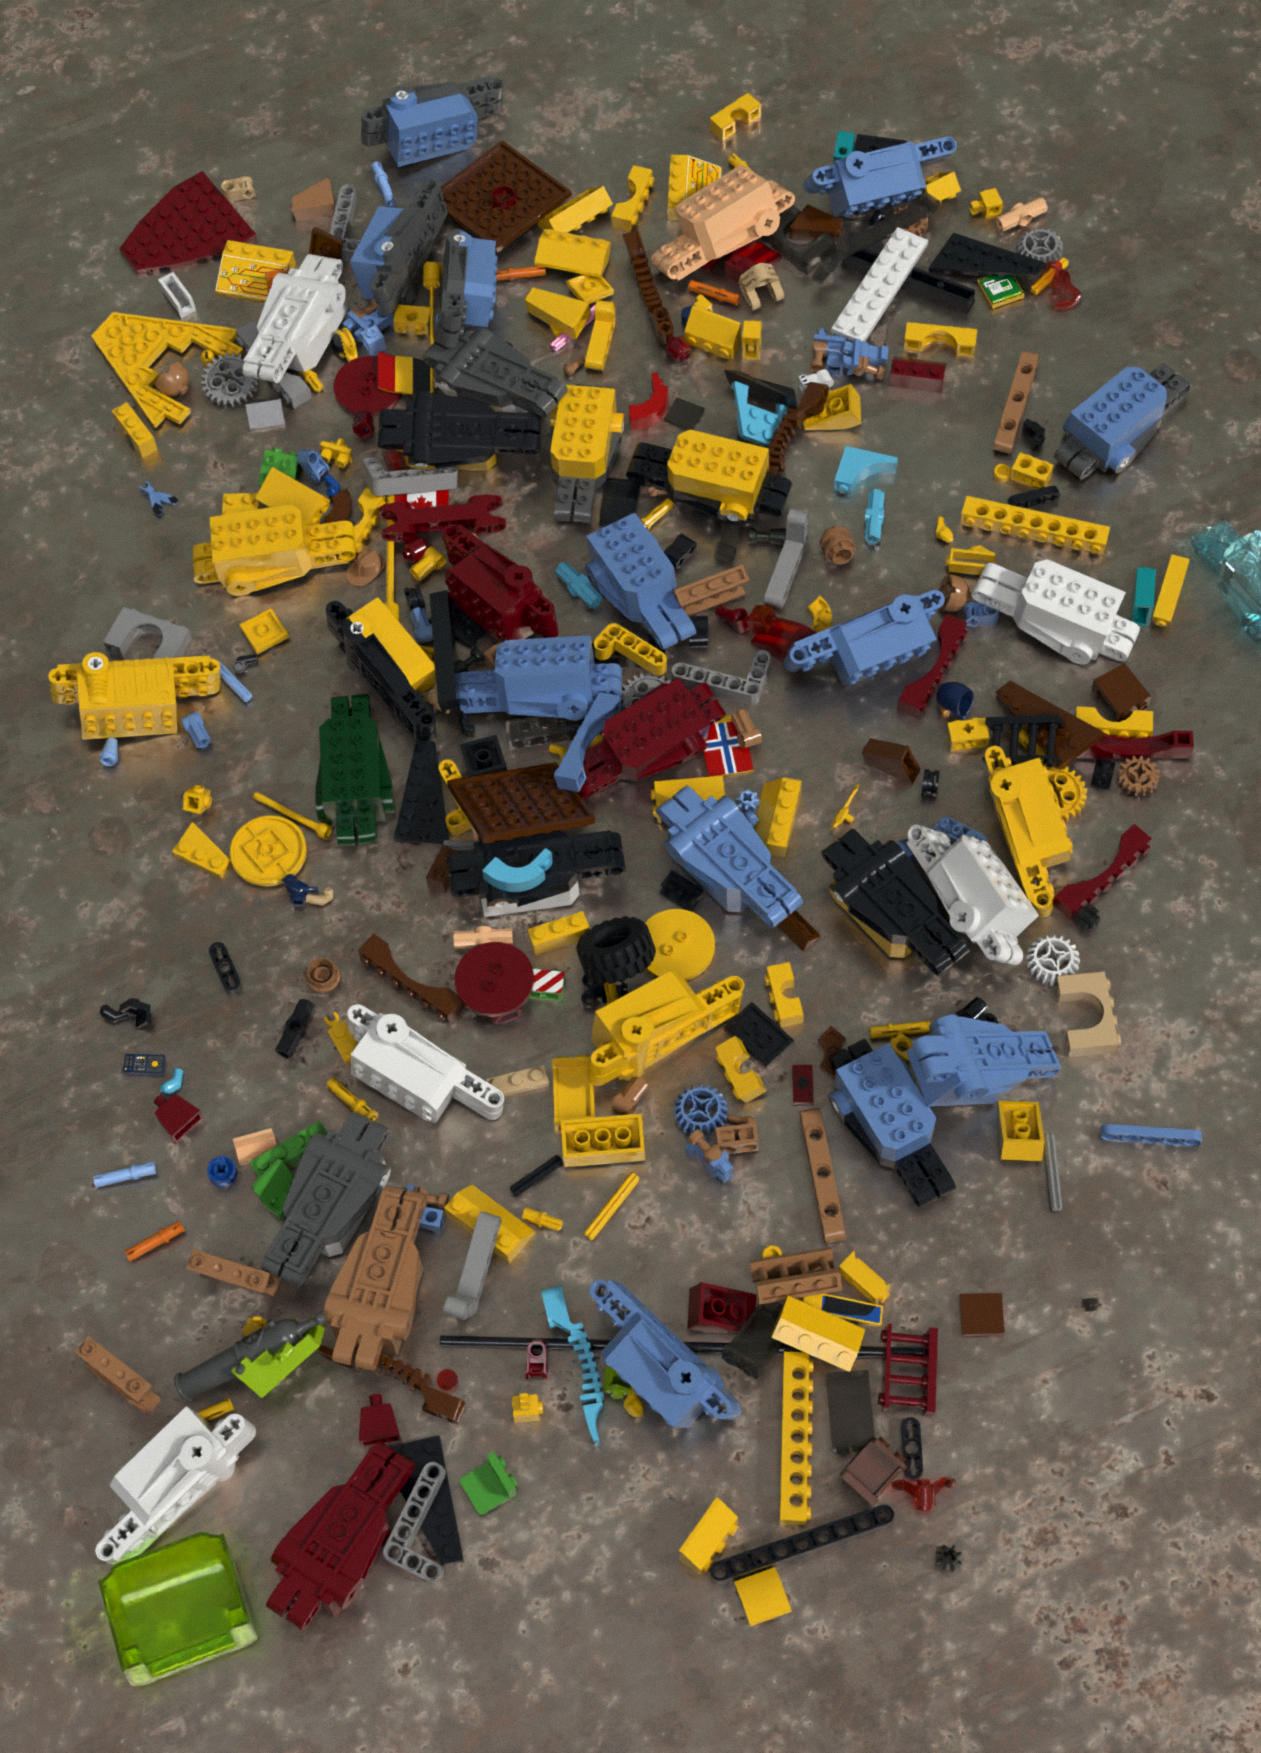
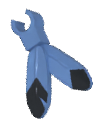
M145 481V485L148 486L147 488H142L139 485L140 491L150 497L152 509L157 516H161L163 512L161 502L171 505L178 503V499L173 495L155 492L148 481Z

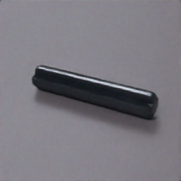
M555 1155L510 1186L511 1193L515 1197L519 1196L562 1166L563 1160L561 1157Z

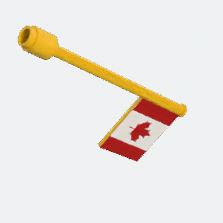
M449 490L387 495V504L406 501L412 504V508L449 505ZM387 520V527L395 524L394 521ZM387 541L386 602L383 604L399 621V606L394 602V542Z

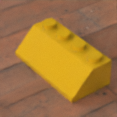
M604 186L590 187L551 211L538 221L537 224L543 230L553 229L563 233L571 230L576 231L582 227L581 224L585 221L588 223L594 220L595 215L598 213L603 214L609 210L608 207L613 205Z
M544 229L539 239L534 265L601 278L610 260L611 242L604 239L574 235L569 232L563 233L553 229Z
M782 777L766 782L763 785L756 814L760 820L753 828L772 856L786 858L801 795L802 781Z
M642 1113L560 1120L564 1167L646 1161Z
M473 1184L457 1192L444 1207L446 1216L472 1236L481 1211L501 1217V1225L493 1252L509 1264L535 1234L533 1229Z
M787 1295L772 1329L771 1337L850 1372L859 1352L865 1329Z

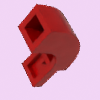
M658 372L651 373L652 397L644 403L628 405L631 431L647 428L655 424L663 417L668 408V385L664 386L663 379H659Z

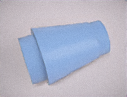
M108 738L99 755L101 764L105 766H113L118 761V741L115 738Z

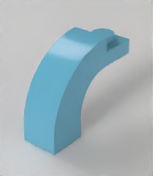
M545 848L529 865L520 868L510 867L495 857L482 870L484 880L503 891L521 892L530 890L545 880V871L551 867L553 862L552 852Z

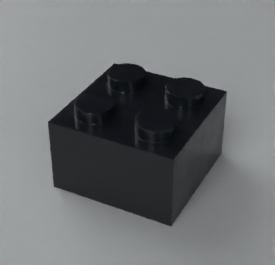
M497 735L460 744L468 777L507 770Z

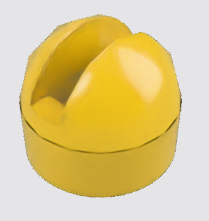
M211 350L201 352L200 357L204 365L214 363L212 358H215Z

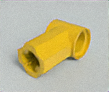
M431 546L425 551L424 557L409 569L410 573L417 581H422L434 569H441L445 565L447 558L435 547Z

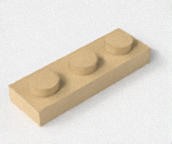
M545 1065L486 1079V1082L499 1089L504 1097L549 1086Z

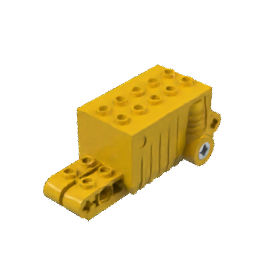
M93 652L86 655L82 663L57 665V668L52 669L48 675L50 695L53 702L68 705L79 703L82 740L177 734L176 697L206 696L216 694L221 688L220 663L215 659H210V655L108 661L104 654Z

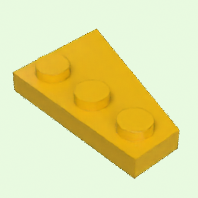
M193 822L172 851L174 856L221 879L232 864L231 860Z

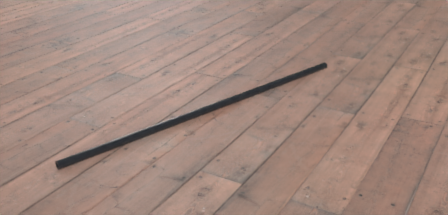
M440 1335V1346L527 1348L530 1342L536 1338ZM540 1338L546 1342L547 1349H574V1345H569L568 1339ZM588 1339L587 1342H590L591 1350H603L611 1340ZM683 1342L694 1353L784 1355V1351L803 1352L787 1344ZM540 1344L532 1345V1348L543 1349ZM860 1346L857 1357H883V1347ZM891 1347V1353L922 1356L924 1348Z

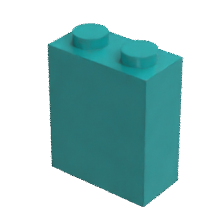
M1137 567L1132 591L1130 621L1138 626L1149 627L1153 612L1156 569L1149 567Z

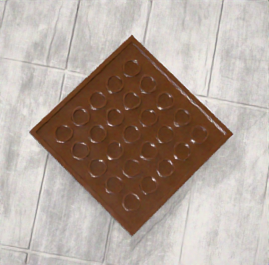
M503 140L440 187L444 198L443 201H445L448 211L447 216L476 238L496 241V253L500 252L572 196L571 190ZM497 187H511L516 193L515 196L519 199L517 201L515 198V205L508 206L507 209L509 211L507 212L501 207L492 209L494 204L491 199V193ZM503 190V193L508 194L510 196V199L513 197V195L506 193V191ZM498 194L497 196H495V195L493 196V198H494L495 201H497V197H498L500 194ZM506 195L499 198V201L505 202L509 198H506Z
M556 762L447 780L448 789L483 843L512 840L523 836L530 837L534 834H546L551 831L568 830L569 828L586 827L595 824V816L578 792L558 788L557 782L554 779L555 770L559 768Z

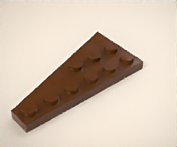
M1012 681L1007 682L995 692L1014 716L1060 715L1065 720V729H1058L1055 737L1054 755H1057L1062 761V765H1055L1059 771L1106 736L1103 731ZM1040 729L1037 731V744L1046 754L1048 730Z

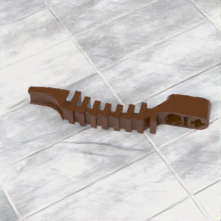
M638 230L625 233L623 238L646 312L649 314V320H652L659 342L666 344L667 340L673 336L674 329L669 312L662 306V299L657 287H655L650 265L648 266L649 260L646 257Z
M809 382L798 409L788 407V414L783 415V422L779 423V429L776 428V435L772 436V443L768 445L770 474L782 476L777 471L785 472L786 468L783 466L785 460L782 457L786 455L783 451L788 448L786 443H791L792 439L789 436L796 435L794 429H802L803 426L800 422L821 413L829 394V386L827 384Z
M320 1345L317 1349L319 1355L332 1361L334 1349ZM381 1352L376 1367L377 1373L381 1374L382 1369H385V1375L390 1376L391 1373H394V1379H402V1384L410 1386L411 1392L415 1393L416 1389L422 1391L425 1399L422 1406L424 1412L453 1424L459 1423L466 1407V1402L429 1387L432 1381L429 1374L425 1373L423 1376L421 1369L416 1368L414 1370L412 1365H404L402 1360L398 1359L395 1361L393 1356L388 1355L386 1357ZM334 1362L336 1364H339L350 1369L352 1367L351 1365ZM355 1367V1372L361 1373L362 1368Z

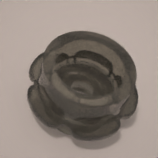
M1099 1298L1082 1299L1081 1308H1085V1312L1098 1311V1306H1101Z

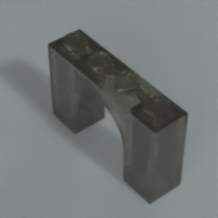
M792 205L779 214L781 219L777 230L769 236H762L760 238L769 243L775 251L781 253L787 261L792 262L799 271L808 275L837 253V241L827 232L822 233L812 242L803 245L788 241L785 236L789 233L792 223L801 213L800 210Z

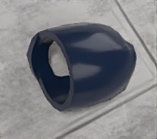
M946 682L938 688L936 693V700L941 707L943 716L951 711L959 719L964 720L967 718L974 702V694L971 689L959 682Z

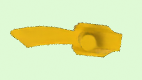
M858 783L853 788L844 806L833 819L832 825L829 828L832 831L844 820L849 824L854 820V817L848 814L849 809L847 807L858 790Z

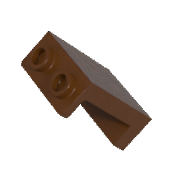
M1125 663L1093 680L1092 691L1095 695L1100 693L1116 713L1117 722L1128 719L1134 710L1144 711L1149 706L1151 695Z
M874 1436L839 1473L873 1507L879 1501L877 1498L900 1472L908 1468L904 1464L906 1459L897 1451L893 1454L888 1449L890 1444L882 1437L877 1439Z

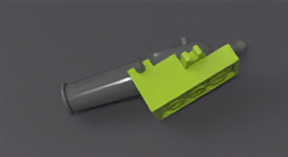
M319 1312L301 1323L293 1317L290 1320L283 1319L277 1322L269 1319L266 1322L268 1327H262L254 1331V1333L237 1341L232 1347L185 1373H176L174 1383L177 1392L183 1400L191 1402L194 1396L238 1377L258 1396L263 1398L320 1347L326 1326L324 1325L326 1322L325 1314Z

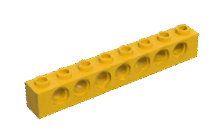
M966 496L960 524L970 527H979L984 530L997 531L1002 534L1015 535L1020 538H1029L1038 542H1047L1057 546L1070 547L1075 550H1083L1104 555L1110 531L1109 526Z
M784 1351L780 1525L806 1526V1520H811V1506H807V1498H811V1485H807V1477H811L812 1464H807V1456H812V1443L808 1442V1434L812 1435V1422L808 1421V1414H812L813 1401H809V1393H813V1380H809V1372H813V1359H809V1354L806 1352ZM795 1372H800L804 1377L802 1379H795L792 1375ZM794 1393H801L803 1398L795 1400L792 1395ZM799 1413L803 1416V1419L795 1421L792 1419V1415ZM794 1434H799L803 1439L800 1442H795L791 1437ZM798 1455L802 1458V1461L794 1463L791 1461V1457ZM798 1476L802 1482L800 1484H793L790 1479ZM792 1498H799L802 1503L794 1506L790 1503V1500Z

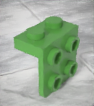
M272 447V451L265 449L258 483L260 485L263 484L272 467L295 480L299 464L297 453L289 451V454L282 453L283 449Z
M277 1159L252 1185V1190L265 1208L282 1220L285 1217L283 1205L294 1176L281 1159Z
M494 1452L486 1456L487 1463L460 1479V1484L479 1515H484L517 1495L515 1486L518 1484L512 1474L507 1475L504 1470L507 1466L501 1455L497 1457Z

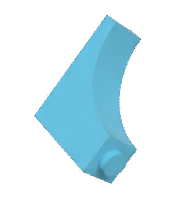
M845 446L834 480V491L842 494H852L856 485L868 476L878 473L895 474L898 457Z

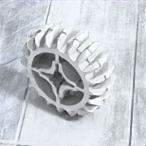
M1046 934L1044 940L1038 937L1036 942L1033 941L1031 943V948H1028V955L1026 956V962H1028L1027 969H1031V975H1036V981L1043 979V985L1048 981L1052 986L1056 982L1057 976L1074 975L1078 971L1080 958H1078L1079 951H1075V944L1070 945V939L1063 941V935L1058 939L1055 934L1052 935V938H1049ZM1046 950L1045 955H1042L1041 958H1037L1040 952ZM1064 962H1069L1064 969L1059 970L1060 965H1063Z

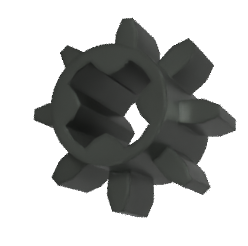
M1091 906V908L1083 907L1076 917L1079 920L1078 926L1083 930L1089 928L1093 930L1101 920L1098 914L1100 911L1094 906Z
M944 1544L942 1552L936 1551L935 1555L940 1557V1559L935 1564L943 1567L942 1572L950 1569L954 1573V1566H961L962 1562L957 1560V1558L962 1553L954 1550L955 1545L947 1548ZM948 1555H951V1560L949 1562H946V1557Z

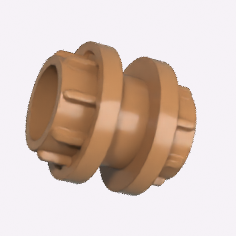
M839 526L829 527L824 531L820 539V546L829 562L845 564L852 559L856 545L848 529Z

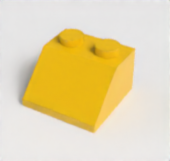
M938 172L924 179L927 188L918 197L925 205H932V207L940 205L944 199L949 200L956 197V193L960 192L961 189L955 172Z

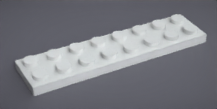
M897 227L832 326L831 332L841 337H846V339L852 342L855 338L865 342L926 249L928 240Z

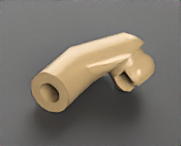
M325 887L323 893L319 896L307 894L306 903L319 906L325 905L333 899V889Z

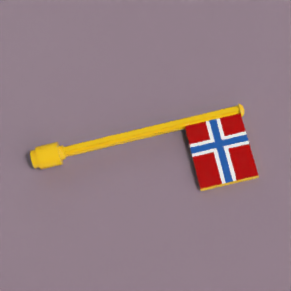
M726 715L715 724L709 726L708 736L705 740L708 748L703 752L708 777L754 772L749 747L743 749L738 743V732L732 721V715ZM598 734L592 740L587 750L601 743L602 735Z

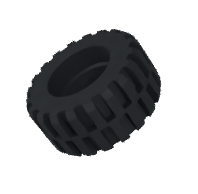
M628 916L612 918V920H605L599 925H594L591 930L588 929L580 937L576 947V952L586 977L600 984H613L617 981L622 982L627 978L635 977L636 974L642 973L645 968L651 965L656 953L647 924L636 917L629 918Z

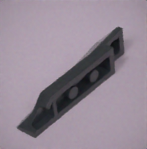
M724 370L730 385L737 381L749 386L748 395L798 409L796 393L793 388L758 379L742 371Z

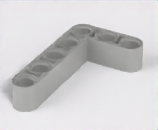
M345 184L340 188L329 233L343 240L341 261L350 262L361 239L349 238L357 203L355 188L350 184Z
M368 457L363 459V479L370 492L376 496L457 488L458 469L454 466L427 470L409 469L385 472L377 458Z
M790 509L788 513L786 540L765 593L763 603L766 605L783 608L807 544L809 513Z
M765 650L758 651L753 658L746 679L685 663H676L672 667V681L680 678L686 689L690 690L706 682L717 697L755 705L760 701L771 670V655Z
M480 1212L457 1292L447 1297L443 1309L444 1314L463 1320L475 1314L500 1229L501 1217Z
M429 1462L424 1466L383 1550L385 1559L430 1582H439L444 1577L443 1566L410 1547L446 1475L444 1467L436 1462ZM433 1467H438V1476L431 1478L430 1470ZM427 1486L429 1494L427 1497L421 1498L420 1490ZM417 1506L419 1515L416 1518H412L410 1511L413 1507ZM407 1526L409 1528V1535L406 1538H402L400 1531L403 1527ZM397 1546L399 1548V1555L396 1558H392L390 1554L391 1549ZM413 1556H416L419 1561L415 1568H411L409 1564ZM432 1566H436L438 1570L434 1578H431L428 1574Z

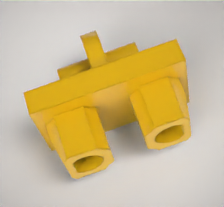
M339 438L337 442L332 441L331 443L321 441L320 456L326 463H329L331 458L336 459L335 464L341 468H345L347 463L352 464L354 460L352 449L345 445L344 439Z

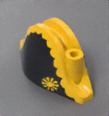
M346 327L336 330L332 337L333 351L347 362L358 358V342L355 336Z

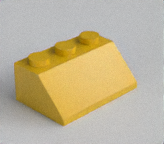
M693 305L684 331V338L691 346L714 353L722 358L733 360L741 346V323Z
M715 1498L679 1549L680 1562L700 1576L704 1571L708 1572L714 1563L712 1559L717 1553L720 1555L727 1545L725 1543L729 1535L733 1537L739 1528V1525H737L738 1517L719 1498Z

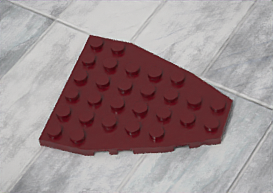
M201 171L174 186L139 221L119 249L120 253L137 274H144L147 272H158L159 268L170 267L171 270L196 264L197 260L203 258L211 260L213 259L212 256L223 253L227 240L248 244L257 239V235L205 173Z

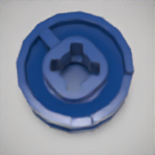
M217 1156L208 1164L207 1174L212 1184L216 1187L226 1188L233 1185L238 1176L237 1169L229 1157Z

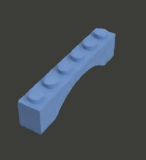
M599 692L596 699L593 700L589 712L586 713L581 727L578 728L574 740L570 742L567 753L563 755L559 768L555 770L554 779L557 782L558 788L576 792L581 790L587 778L583 766L586 750L592 740L603 731L605 721L623 710L620 696Z

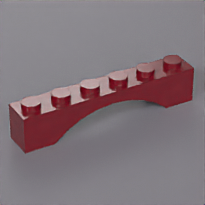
M946 614L938 630L940 655L937 662L924 677L906 685L898 699L897 710L915 718H918L921 712H925L928 706V699H932L935 694V686L937 683L940 684L942 682L944 670L949 669L952 663V656L957 655L961 640L965 641L967 637V622Z
M1171 731L1145 738H1121L1105 734L1106 736L1076 759H1132L1133 756L1136 759H1139L1140 756H1143V759H1191L1194 749L1193 731Z
M1133 824L1121 835L1118 854L1107 870L1091 880L1068 884L1054 897L1053 906L1069 920L1074 916L1077 917L1080 910L1088 903L1091 905L1101 891L1105 892L1109 889L1114 879H1120L1126 868L1133 867L1138 861V857L1144 856L1149 852L1152 838L1137 825Z

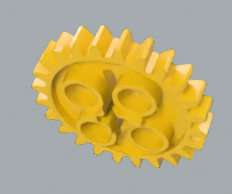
M1068 766L1060 771L1058 768L1050 767L1047 771L1048 779L1053 783L1054 801H1058V804L1060 803L1063 807H1060V819L1068 822L1069 816L1075 819L1076 813L1081 814V808L1085 807V801L1087 800V795H1085L1087 794V788H1084L1085 781L1080 782L1081 775L1075 777V770L1068 772ZM1057 781H1063L1065 784H1058ZM1070 797L1072 801H1067L1064 798Z

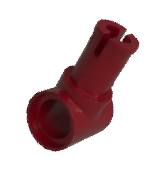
M721 604L716 608L715 615L726 619L728 623L734 626L735 631L743 633L749 630L750 621L745 609L731 610Z

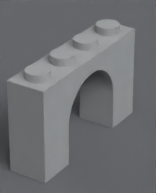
M123 607L103 643L107 652L124 657L130 644L137 636L143 633H156L163 640L153 659L175 658L184 655L192 637L189 629L183 625L178 626L166 619L161 620L151 614H143L136 609Z

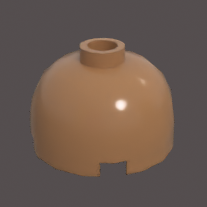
M178 361L168 367L171 370L167 373L163 372L155 383L156 388L169 397H175L179 394L184 395L189 389V372Z
M949 574V576L946 575L939 591L943 593L945 601L940 610L947 612L959 611L971 599L968 584L963 578Z

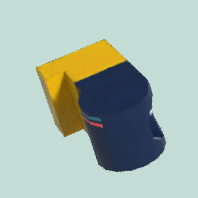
M702 294L698 295L696 303L693 305L712 312V304ZM693 305L685 307L681 311V324L686 327Z

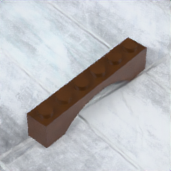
M374 933L359 948L360 961L364 965L372 966L379 976L387 977L394 987L402 988L409 998L417 999L424 1009L432 1010L439 1020H445L450 1024L464 1009L465 1005L460 1000L458 994L450 988L426 986L407 977L395 964L388 943Z

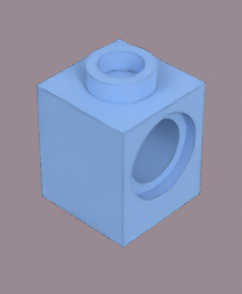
M376 325L360 332L362 345L370 356L377 355L378 351L383 352L386 350L384 336Z

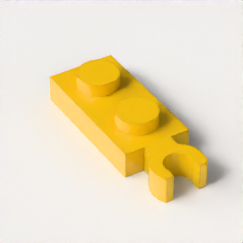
M334 1012V1021H329L327 1017H324L326 1026L330 1028L327 1032L347 1065L351 1062V1054L358 1044L349 1033L345 1021L340 1023L339 1015Z

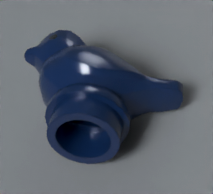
M292 874L282 878L289 893L290 903L293 905H304L306 895L318 891V887H309Z

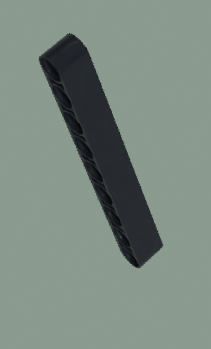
M880 1505L713 1563L710 1569L711 1580L715 1585H726L773 1567H778L888 1529L893 1524L894 1511L889 1505ZM880 1513H887L890 1519L882 1521L878 1515ZM866 1520L870 1525L867 1528H861L858 1522ZM840 1527H846L849 1533L841 1535L837 1530ZM819 1534H826L829 1539L826 1542H820L817 1536ZM799 1541H805L808 1547L806 1549H799L796 1544ZM785 1548L788 1553L781 1557L777 1555L776 1550ZM758 1555H764L767 1561L760 1564L756 1562L755 1558ZM738 1562H743L747 1567L745 1570L739 1571L734 1566ZM718 1569H723L726 1575L718 1578L714 1575V1572Z

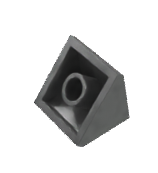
M282 396L246 401L245 405L250 431L285 426Z

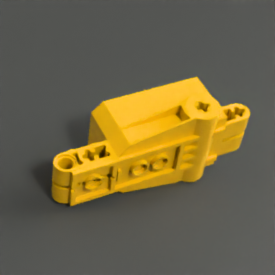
M292 504L210 517L211 542L199 543L192 547L194 581L199 584L221 582L223 589L226 588V591L234 596L248 595L251 592L305 576L310 569L346 564L356 557L353 524L350 521L306 526L301 510Z
M991 746L985 752V760L994 811L999 817L1023 893L1038 913V917L1046 918L1053 911L1052 899L1055 897L1052 883H1047L1049 881L1047 868L1071 861L1070 854H1073L1072 842L1070 837H1066L1067 828L1064 819H1060V807L1058 801H1054V789L1052 784L1048 783V771L1046 766H1042L1040 757L1012 766L1010 758L1005 757L1002 748ZM994 761H996V762L998 763L999 767H996V768H995V762H994ZM1036 878L1038 886H1036L1033 882V880Z
M669 971L595 1011L591 1041L597 1049L592 1053L590 1059L589 1082L595 1086H601L616 1077L619 1080L624 1079L626 1081H631L634 1076L641 1077L644 1070L692 1039L734 1017L739 1012L744 981L738 976H730L724 980L716 981L710 988L701 989L695 994L678 971Z

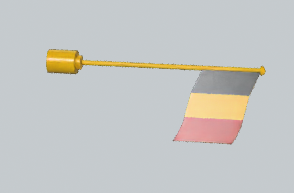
M427 262L423 265V286L430 290V346L434 343V290L440 287V265L436 262ZM378 351V388L391 393L412 395L415 392L434 393V369L420 359L389 355Z

